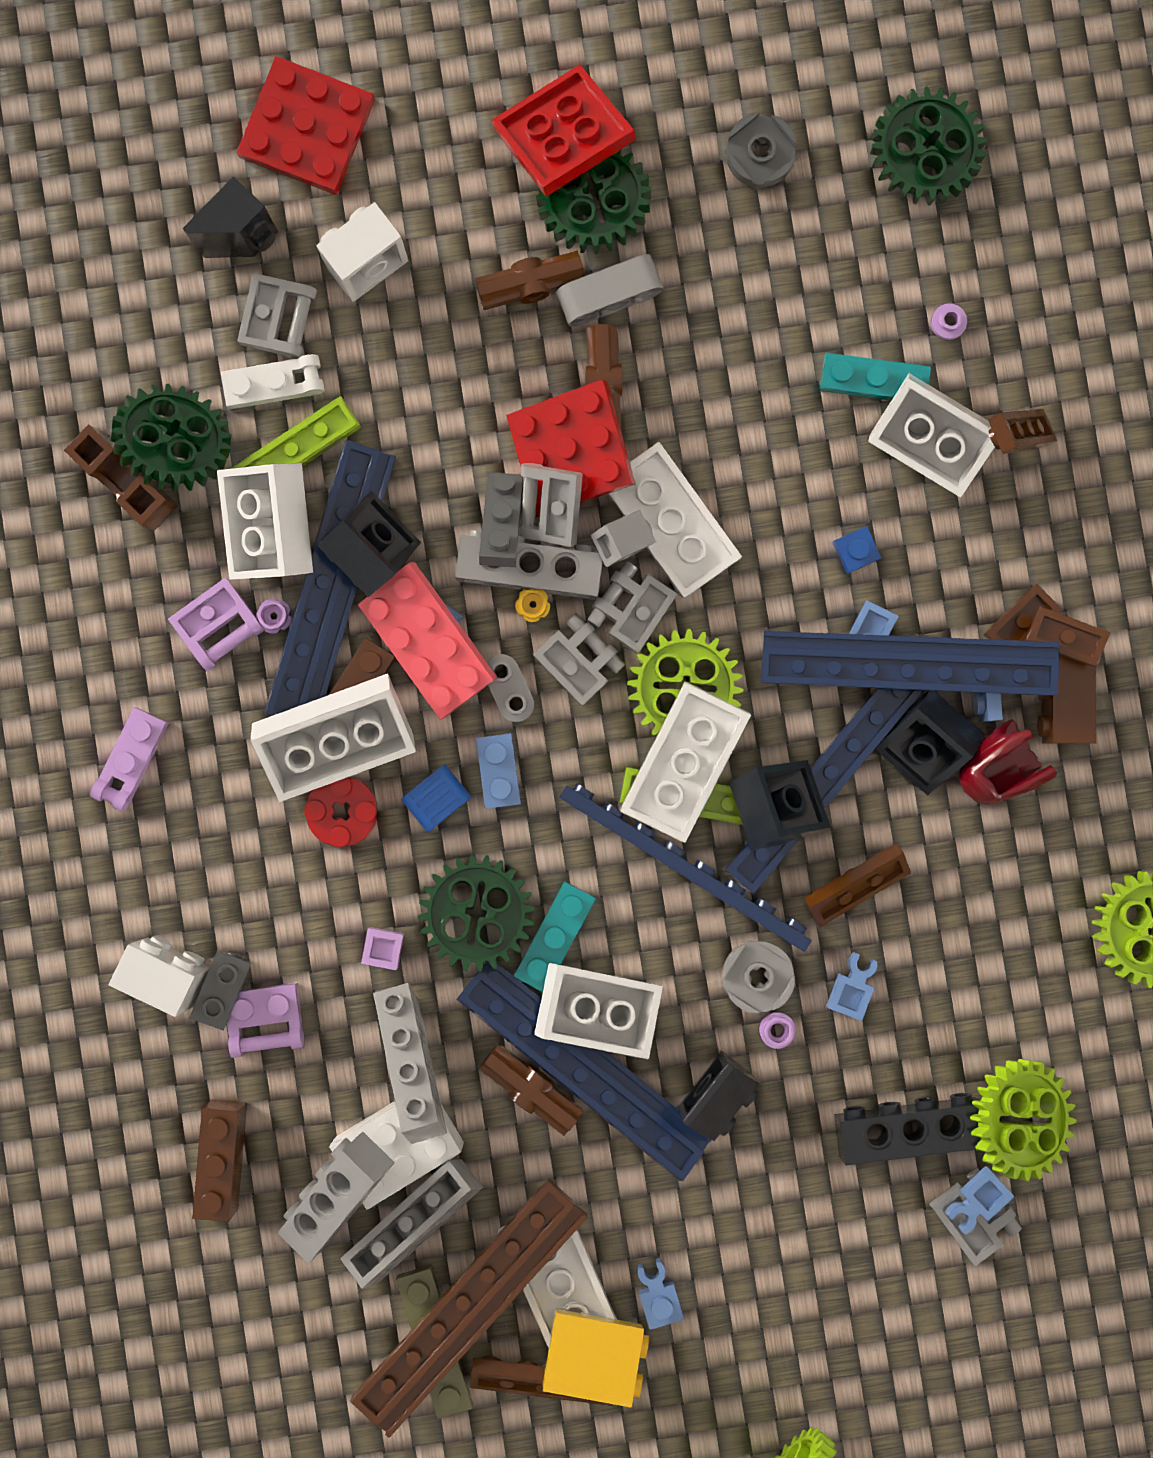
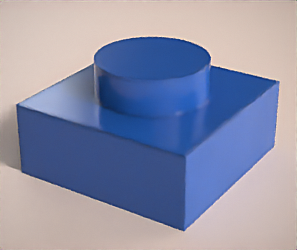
M867 526L832 542L846 574L881 559Z

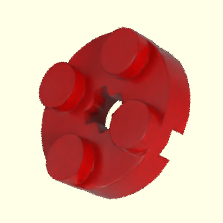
M347 777L312 790L308 796L304 814L307 818L309 829L316 838L328 845L344 847L361 842L372 832L377 820V801L369 786L357 778ZM347 802L350 805L347 811L350 815L349 819L339 818L336 820L333 816L335 813L333 806L336 803L343 805Z

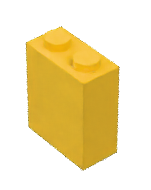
M555 1309L543 1379V1391L632 1408L633 1397L640 1398L643 1374H639L637 1371L639 1359H646L649 1335H643L644 1328L638 1323Z

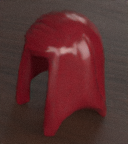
M1011 719L997 727L981 742L973 758L961 767L959 781L963 791L974 801L991 805L1032 791L1055 778L1057 772L1051 765L1040 771L1042 764L1038 761L1036 754L1029 750L1030 746L1027 743L1028 740L1034 737L1029 730H1018L1016 722Z

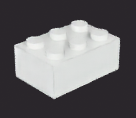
M910 373L872 430L868 440L871 444L959 497L963 495L995 448L989 437L988 431L991 429L988 420Z
M302 463L271 464L217 470L229 580L313 573Z
M549 963L534 1035L543 1039L649 1059L663 986Z
M395 1101L335 1137L329 1146L332 1152L345 1138L352 1142L361 1132H364L395 1162L363 1201L366 1210L461 1153L464 1141L442 1105L447 1134L411 1144L401 1133Z

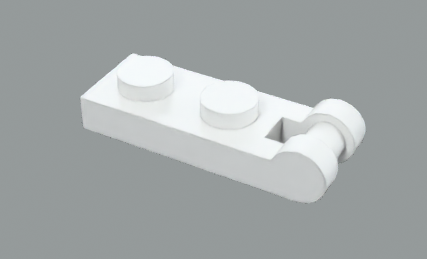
M310 354L301 356L298 359L221 371L227 408L230 410L323 393L325 391L323 380L319 379L318 369L321 367L319 356ZM304 372L305 381L296 384L295 374Z

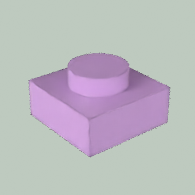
M369 927L361 964L397 970L405 933Z

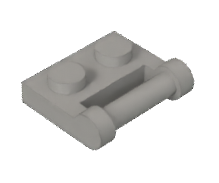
M253 273L237 340L239 345L281 354L292 359L301 357L304 349L301 346L310 303L315 301L317 290L309 285ZM289 295L296 297L297 300L286 342L278 340V335Z
M535 463L521 464V476L524 477L519 536L569 547L576 545L583 473L544 467ZM538 480H543L540 524L538 526L535 524Z

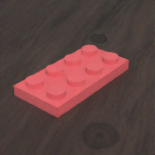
M415 562L405 565L370 597L367 596L357 604L440 720L447 717L498 678Z

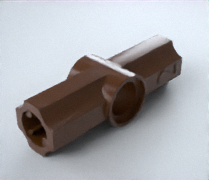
M577 250L544 260L538 257L525 258L515 262L511 269L475 278L483 310H488L517 301L523 304L541 301L547 298L551 292L557 291L561 286L585 277L581 257Z
M598 324L587 327L588 366H586V385L601 379L608 382L621 429L620 397H622L623 389L622 366L618 364L617 326Z
M499 1042L479 1067L485 1075L508 1091L507 1094L510 1099L520 1108L530 1114L534 1112L563 1136L572 1129L583 1113V1109L554 1087V1082L546 1074L531 1064L529 1066L526 1065Z

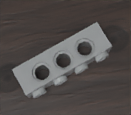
M473 530L470 531V536L461 535L455 573L457 582L515 590L541 589L547 594L590 600L598 598L603 560L600 554L596 553V547L576 545L575 550L561 548V545L542 541L540 545L526 543V538L519 536L516 567L500 566L498 568H490L485 565H479L482 531ZM527 556H534L539 559L541 564L537 571L526 573L520 568L521 561ZM561 561H570L575 565L576 571L571 577L563 578L556 573L555 568Z
M409 983L373 993L401 1133L411 1144L447 1134L418 997Z
M361 1132L352 1142L345 1138L334 1149L331 1156L335 1160L329 1159L316 1172L314 1176L318 1179V1182L315 1180L311 1181L299 1194L303 1201L297 1200L283 1215L287 1221L278 1234L308 1264L333 1240L395 1163L364 1132Z
M462 1159L448 1160L340 1258L362 1289L378 1284L474 1197L483 1186Z

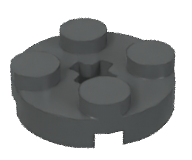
M760 113L751 114L738 121L730 132L725 150L727 165L732 174L751 189L761 190L764 187L775 185L782 181L792 169L796 156V137L791 127L778 116L771 115V117L759 116ZM758 144L762 147L766 144L769 147L767 157L755 156L753 145Z

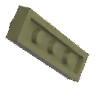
M432 1264L399 1274L396 1278L411 1330L441 1298ZM460 1360L430 1392L437 1419L470 1410L473 1407V1401Z

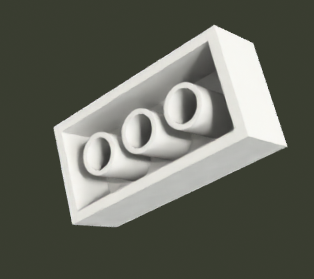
M388 674L252 723V745L279 802L416 752L414 735Z

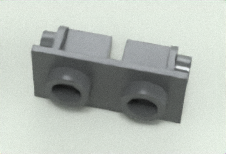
M217 950L189 1018L224 1031L251 963L242 960V956L235 952L228 951L226 954Z

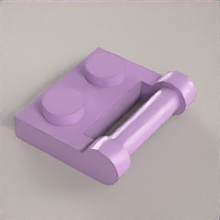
M226 577L168 618L192 654L207 672L216 666L215 661L253 634L258 636L265 631L256 615ZM238 615L245 621L243 625L208 650L202 646V641Z
M297 982L240 990L227 1021L228 1047L231 1058L242 1057L245 1052L288 1046H291L292 1049L304 1048V1032ZM289 1022V1032L243 1038L242 1028Z

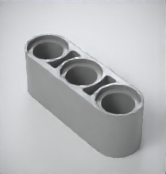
M644 254L571 281L561 286L556 291L568 325L575 327L653 298L660 294L664 287L651 255Z

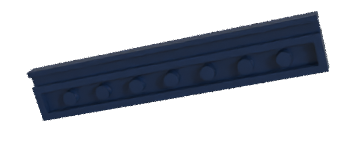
M347 439L344 441L311 553L313 573L305 574L266 705L265 714L274 716L325 697L357 587L334 562L327 558L317 545L370 491L383 502L396 456L382 453L379 450Z
M764 631L761 683L1058 696L1060 642Z
M489 961L485 962L482 972H477L457 997V1001L679 1181H684L703 1154L705 1147L712 1141L683 1123L680 1112L676 1107L607 1051L543 1039L534 1035L541 998L498 963L497 969H493Z

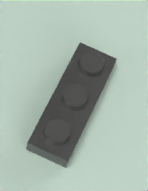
M488 472L479 565L516 567L523 492V476L521 474Z

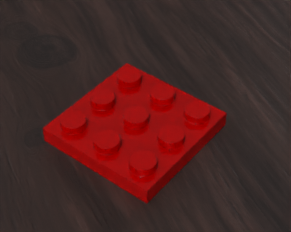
M275 56L237 149V154L241 159L337 196L374 104V94Z
M580 64L491 120L495 132L545 196L550 195L636 140L634 129Z
M601 379L506 415L520 467L523 463H535L544 467L583 473L580 503L636 484L606 380ZM538 480L535 517L539 518L543 480Z

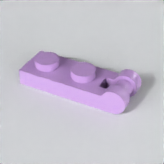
M134 707L100 777L96 780L90 791V797L100 802L104 799L112 803L113 808L124 812L128 808L169 722ZM115 778L124 782L120 791L111 787Z

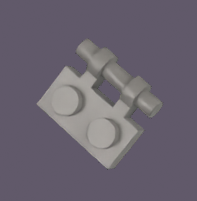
M626 561L619 572L615 571L610 578L611 585L603 597H598L592 605L594 610L587 621L599 628L606 617L611 619L615 623L608 632V635L638 654L675 599L677 593L649 574L645 576L640 585L631 579L638 568ZM625 591L632 598L624 610L620 611L614 604L622 592Z
M575 614L566 623L575 634L568 640L558 630L533 656L583 707L608 682L599 670L607 665L617 674L626 664L616 655L618 651L611 644L607 646L594 632L596 628L591 623H585ZM583 642L598 656L591 663L577 649Z
M975 1168L967 1174L969 1180L980 1172L979 1168ZM957 1182L930 1202L929 1205L971 1263L977 1266L1004 1246L996 1235L999 1230L1004 1227L1010 1236H1014L1022 1228L1015 1219L1016 1213L1009 1204H1006L989 1221L985 1220L980 1214L976 1218L974 1229L964 1234L958 1226L964 1222L966 1215L960 1213L951 1220L945 1213L951 1204L963 1202L966 1199L959 1191L962 1187Z

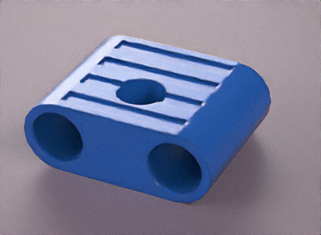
M444 764L407 793L401 801L428 833L472 797L446 764Z

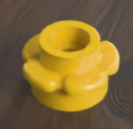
M523 589L519 593V600L515 602L517 613L523 615L524 619L528 622H537L540 617H546L550 611V603L547 601L548 595L541 589ZM531 601L536 602L535 608L530 607L529 604Z

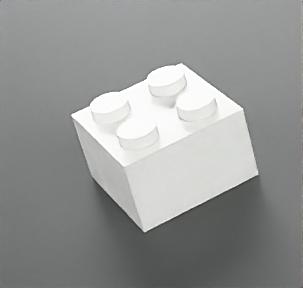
M375 202L369 207L363 206L357 209L350 216V221L339 229L333 228L327 231L322 236L320 243L316 245L328 271L352 302L356 301L409 261L401 236Z
M153 935L151 938L147 937L127 945L108 985L176 1017L194 1006L210 967L203 964L205 960L203 957L190 951H185L182 954L171 949L172 943L168 940Z

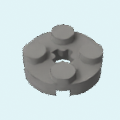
M748 940L733 949L726 958L723 965L722 984L728 997L736 1006L750 1013H761L775 1010L785 1004L793 992L795 976L792 963L782 949L767 941ZM760 967L765 968L764 976L768 978L765 984L758 982L756 986L751 985L752 977L749 975L752 969L758 970Z

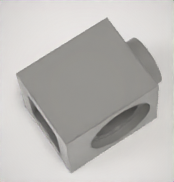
M641 510L608 523L591 534L606 567L633 556L656 542L652 534L651 525L644 518Z

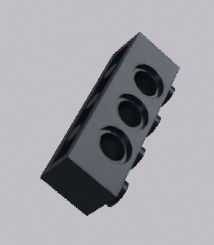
M955 1093L950 1095V1100L936 1101L934 1097H922L915 1099V1104L901 1106L900 1102L892 1101L880 1103L879 1109L865 1110L863 1106L846 1107L843 1109V1113L834 1114L839 1157L847 1166L974 1150L981 1137L971 1135V1132L979 1126L978 1122L970 1120V1116L979 1113V1109L972 1104V1101L980 1100L972 1097L971 1093ZM946 1115H953L954 1121L952 1126L947 1130H940V1120ZM912 1119L918 1120V1128L914 1133L910 1135L903 1134V1127L907 1121ZM882 1124L883 1131L878 1138H867V1131L872 1125Z

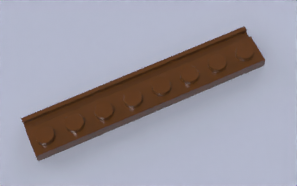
M548 1178L352 1395L350 1402L375 1426L379 1425L386 1432L385 1435L390 1438L588 1218V1213L579 1208L575 1201Z

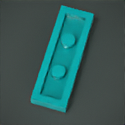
M826 353L823 359L819 391L892 401L909 373L929 385L931 367Z
M564 881L518 966L514 977L543 992L549 963L561 965L596 897Z

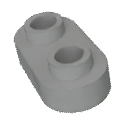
M505 654L491 657L487 663L494 673L495 669L500 665L508 668V674L505 678H497L488 685L501 714L511 722L527 720L533 713L534 699L518 664L512 657ZM515 697L523 701V707L518 711L512 710L509 705L510 701Z

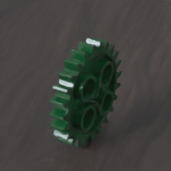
M928 86L924 88L921 97H918L914 89L910 90L907 101L904 97L898 95L894 106L887 104L883 112L884 116L878 117L875 124L878 129H874L870 138L876 143L872 144L869 153L878 156L875 158L872 168H883L878 180L882 181L889 178L891 183L888 191L890 192L899 187L901 189L899 199L901 200L908 193L913 194L912 200L915 205L921 196H925L928 206H931L936 195L942 203H945L948 199L949 192L953 196L958 197L962 191V186L968 188L973 181L972 176H977L982 168L978 163H981L986 156V153L980 149L984 147L987 139L977 137L984 129V124H973L978 112L975 111L967 114L965 109L969 102L966 100L957 105L955 103L957 93L955 92L948 99L943 98L944 92L941 87L935 96H931ZM925 117L930 119L933 123V126H926L922 124L920 118ZM950 140L956 142L959 146V149H951L946 144V141ZM896 143L906 144L910 148V152L900 151ZM927 144L931 145L928 149L925 148ZM922 167H932L935 170L936 175L931 176L926 174L923 171Z
M622 149L587 171L590 174L594 194L600 203V212L605 223H599L592 195L588 192V183L584 174H581L548 196H545L538 187L540 194L536 195L537 205L540 207L538 209L540 220H545L544 224L547 232L554 230L556 242L566 237L567 249L572 248L575 243H579L580 253H584L587 246L592 245L594 253L598 254L600 245L605 244L611 252L613 251V241L617 240L624 246L626 245L625 234L628 233L636 237V224L645 225L644 213H650V201L648 200L651 199V187H648L649 176L648 174H643L642 162L634 164L632 152L622 157ZM605 174L612 175V177L608 179L599 178L600 176ZM570 185L578 186L576 189L572 190L565 189ZM613 205L623 206L618 210H613L609 208ZM582 215L589 216L588 219L583 221L576 220L577 217Z
M153 384L151 385L150 394L139 388L137 389L136 399L127 395L125 406L118 405L116 416H113L110 438L112 442H115L113 452L114 454L121 455V466L132 464L130 473L132 477L140 473L144 474L143 484L145 485L154 479L157 480L158 490H162L165 483H170L173 491L177 492L179 484L184 483L185 487L192 491L194 481L196 480L204 487L208 477L216 479L217 470H224L231 450L229 445L232 435L227 433L228 421H220L222 411L220 409L210 411L212 402L210 399L202 403L199 402L198 391L194 392L191 396H187L185 386H181L178 393L172 391L170 384H166L164 392H160ZM175 457H180V458H183V459H185V460H179V459H177V458H175Z
M471 855L469 865L464 866L462 860L458 857L456 858V869L452 870L448 865H443L446 874L443 878L432 874V878L437 884L435 888L424 886L423 889L430 895V899L419 900V904L428 909L427 913L418 915V919L428 921L429 925L420 932L422 935H433L427 946L429 948L437 945L441 947L436 956L438 959H441L446 954L451 955L449 960V966L451 967L458 960H462L463 971L467 972L471 962L476 963L478 972H482L484 962L489 961L492 968L497 969L496 958L501 956L504 961L510 962L507 951L512 949L520 953L521 949L516 941L518 939L529 940V936L522 929L523 927L534 925L533 921L525 918V914L535 911V908L530 905H524V901L528 900L532 894L531 892H520L519 889L525 884L524 879L515 882L512 880L516 872L515 868L508 870L506 873L502 872L503 860H500L492 867L490 866L488 855L485 856L482 864H477L475 856ZM480 882H484L485 890L481 909L487 914L485 918L479 917L474 944L469 945L467 941L472 917L467 914V910L474 909L478 885ZM466 883L472 887V895L467 901L459 902L453 898L452 891L457 884ZM493 890H502L507 894L508 901L504 907L495 909L488 904V895ZM453 918L462 919L465 923L464 933L457 938L448 936L445 931L447 922ZM487 925H495L501 931V937L495 944H486L481 940L480 933Z

